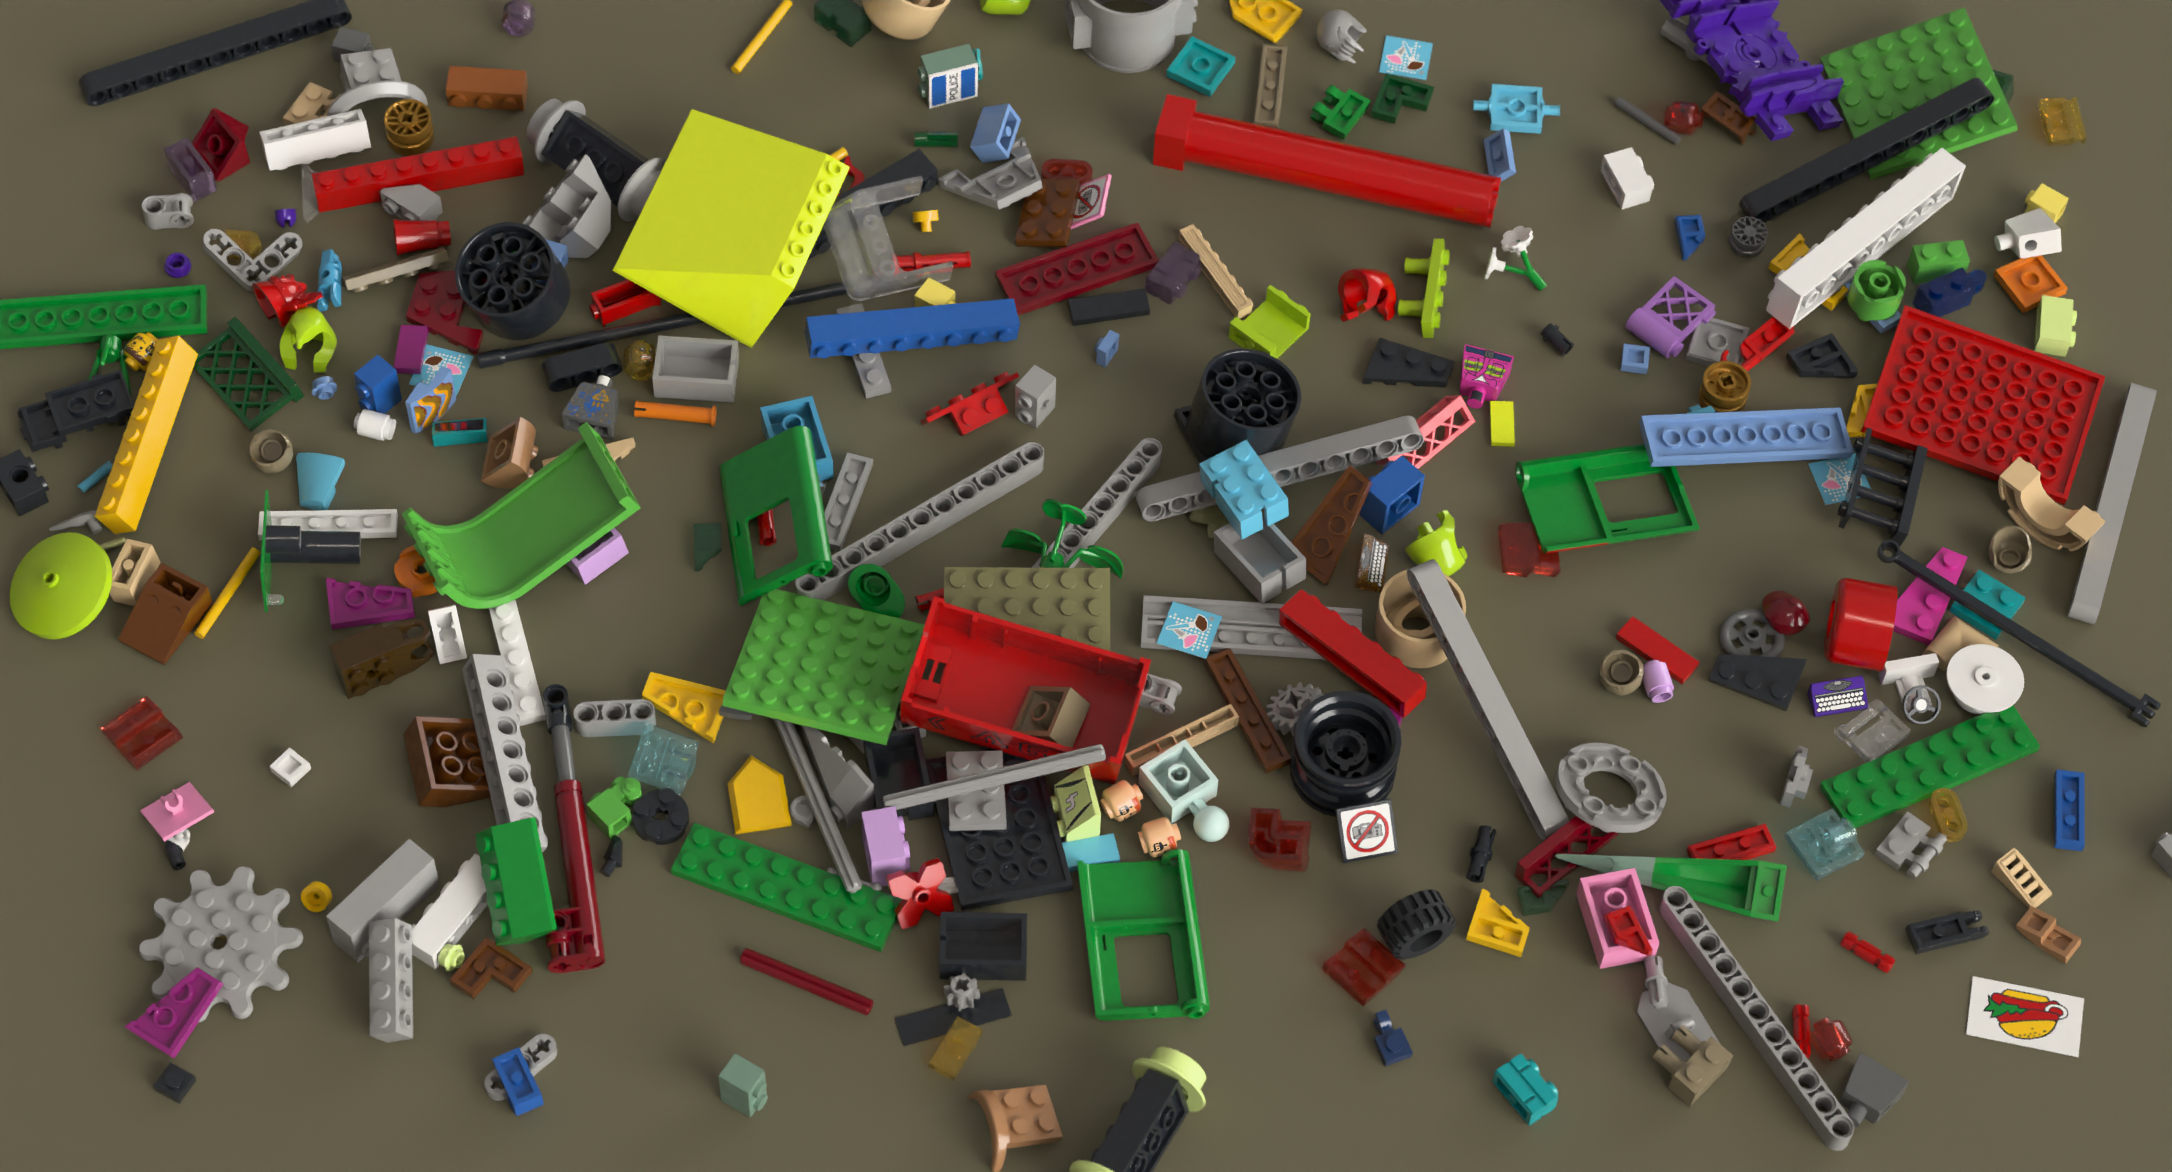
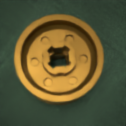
M403 99L387 108L384 114V124L388 144L393 151L400 155L411 156L421 154L430 148L434 141V131L430 110L424 103L414 99Z
M1718 361L1711 364L1704 372L1698 393V401L1701 408L1712 406L1716 413L1742 412L1751 388L1749 373L1741 365L1731 361Z

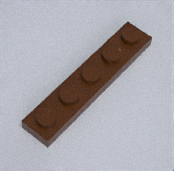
M1229 648L1208 656L1205 659V665L1227 705L1231 704L1238 714V725L1265 774L1291 764V757L1232 650Z

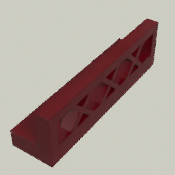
M1575 816L1519 860L1514 876L1537 898H1540L1580 866L1567 862V866L1563 869L1551 868V860L1556 858L1554 855H1594L1618 836V833L1609 832L1603 837L1591 836V829L1594 826ZM1574 842L1587 843V850L1583 853L1571 852V845ZM1534 874H1547V882L1538 887L1530 877Z

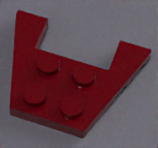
M455 270L420 273L406 313L407 322L412 325L427 326L429 333L443 336L449 340V343L455 346L461 345L474 355H477L483 339V330L458 326L466 302L458 291ZM487 279L481 280L478 286L485 284Z

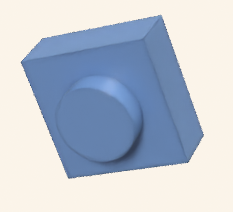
M1110 330L1105 338L1101 337L1095 346V352H1097L1096 364L1106 368L1118 350V333Z
M1624 344L1620 371L1647 374L1650 347Z

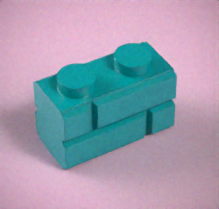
M1520 1053L1494 1072L1492 1082L1524 1121L1531 1125L1556 1107L1559 1097L1557 1096L1558 1091L1551 1081L1545 1082L1539 1075L1540 1071L1537 1064L1532 1059L1527 1060Z

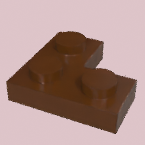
M485 937L451 977L450 983L474 1000L491 979H494L515 993L533 971L530 965L501 946H496L495 942Z

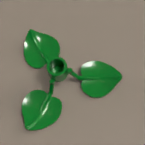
M1046 499L1042 505V509L1047 516L1061 520L1053 549L1048 555H1046L1049 548L1047 543L1042 542L1038 535L1018 528L1008 531L1001 548H1013L1040 553V568H1069L1080 557L1083 562L1091 566L1110 568V572L1120 579L1123 575V564L1120 558L1114 552L1095 545H1089L1087 549L1079 548L1064 563V557L1057 553L1065 524L1068 522L1074 525H1082L1086 521V515L1079 508L1069 504H1062L1055 499Z

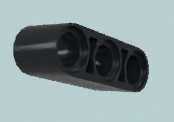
M611 342L597 344L548 358L541 366L548 387L553 392L575 388L583 382H596L597 377L600 375L611 378L617 376L623 370L616 346Z

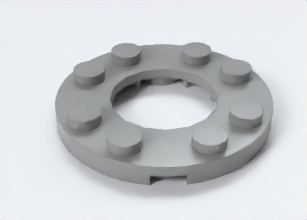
M1587 743L1572 748L1561 759L1555 774L1556 789L1565 807L1583 821L1608 833H1636L1652 826L1659 819L1665 806L1666 788L1658 772L1646 760L1640 762L1637 758L1629 755L1630 750L1606 743ZM1596 771L1617 774L1631 784L1635 791L1636 800L1633 804H1628L1627 807L1615 808L1613 804H1610L1608 807L1600 798L1589 795V790L1584 785V778Z

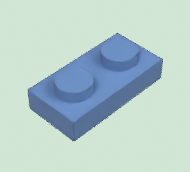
M1503 128L1484 139L1489 175L1502 178L1501 181L1516 173L1510 132Z

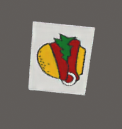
M1973 976L1966 1035L2078 1057L2084 998Z

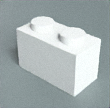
M1630 147L1604 155L1600 171L1621 209L1649 202L1652 190L1654 189V182L1652 177L1646 174L1640 156H1636L1633 148Z

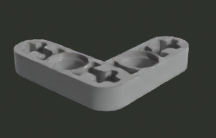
M219 229L208 230L204 234L202 242L205 252L244 289L252 292L253 283L268 281L271 276H276L300 254L303 244L299 235L287 232L253 260ZM218 238L220 240L219 246L217 244L210 245L211 239L216 240ZM286 242L289 244L294 242V249L290 247L282 255L281 251L284 250ZM223 249V250H225V251H224L223 255L221 256V255H220V254H221V250ZM237 255L241 259V263L237 266H232L228 264L227 256ZM268 256H273L277 258L279 264L276 267H268L264 263V259ZM260 268L262 272L258 275L257 282L254 280L249 282L248 276H254Z

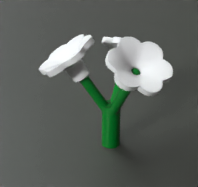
M1517 226L1513 230L1505 232L1503 234L1504 239L1501 240L1503 251L1516 252L1518 257L1522 258L1526 270L1506 265V262L1497 260L1496 247H1493L1484 279L1488 280L1489 275L1494 270L1501 272L1507 270L1527 276L1539 291L1547 286V283L1533 269L1527 256L1526 247L1533 239L1531 228Z

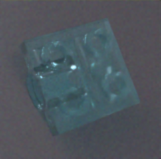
M645 723L628 777L661 789L670 788L676 794L682 795L686 781L691 777L697 761L695 754L700 741Z
M1833 808L1787 831L1785 834V839L1816 881L1862 858L1865 853L1856 841L1857 834L1853 824L1845 817L1840 819Z

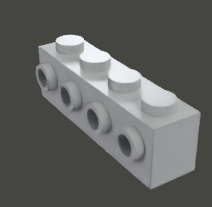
M397 918L369 922L370 1036L387 1043L413 1039L412 925Z

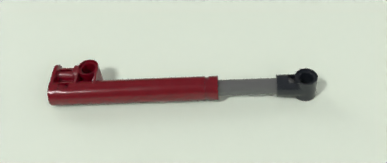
M552 684L545 688L543 701L547 731L552 735L558 783L554 786V796L556 799L555 804L569 908L554 910L556 926H562L563 928L545 934V940L551 957L547 964L548 970L552 973H567L602 966L605 963V953L582 784L576 780L570 738V732L573 727L569 697L564 686ZM555 700H560V701H561V702H559V703H552V701H555Z

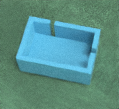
M1247 440L1199 464L1202 484L1211 497L1216 499V504L1241 540L1263 529L1261 509L1264 508L1267 526L1289 516L1287 496Z

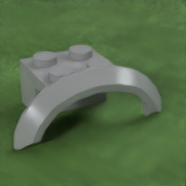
M391 48L340 55V77L345 92L332 102L327 116L347 112L356 104L380 97L414 99L424 103L426 106L428 103L427 97L421 89L401 80Z

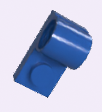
M519 1047L492 1058L493 1065L504 1086L507 1099L515 1116L544 1105L542 1094Z

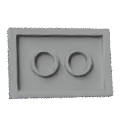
M1002 751L946 752L947 780L1003 767ZM1004 785L948 798L949 831L1006 829Z

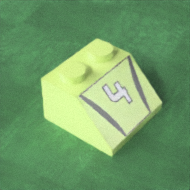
M1086 765L1055 784L1054 796H1050L1053 811L1058 813L1059 821H1056L1060 837H1064L1065 842L1100 836L1101 812L1089 766Z

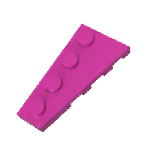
M1942 547L1926 567L1956 585L1968 557ZM1916 577L1897 600L1893 631L1930 645L1950 601V597Z

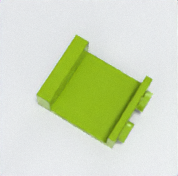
M1269 285L1267 287L1266 300L1244 321L1235 317L1230 322L1228 338L1243 349L1258 350L1279 358L1309 329L1311 313L1303 305H1298L1288 298L1286 293Z

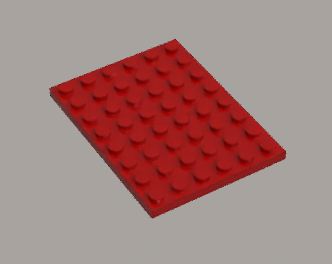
M1905 305L1861 432L1864 433L1867 428L1872 429L1871 436L1912 451L1916 449L1917 445L1928 448L1926 455L1928 457L1998 481L2000 475L2020 457L2026 462L2031 463L2041 472L2040 481L2047 495L2054 502L2065 505L2106 376Z

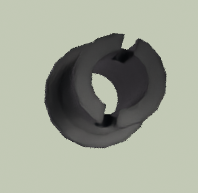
M1550 323L1541 331L1542 340L1544 342L1548 341L1561 356L1568 354L1574 347V343L1559 331L1558 325Z

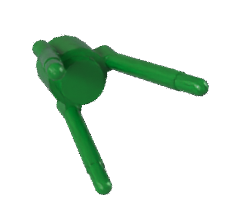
M113 335L103 336L88 380L96 375L99 365L104 366L105 363H114L117 359H120L121 372L131 396L127 364L124 362L126 356L121 348L122 341Z

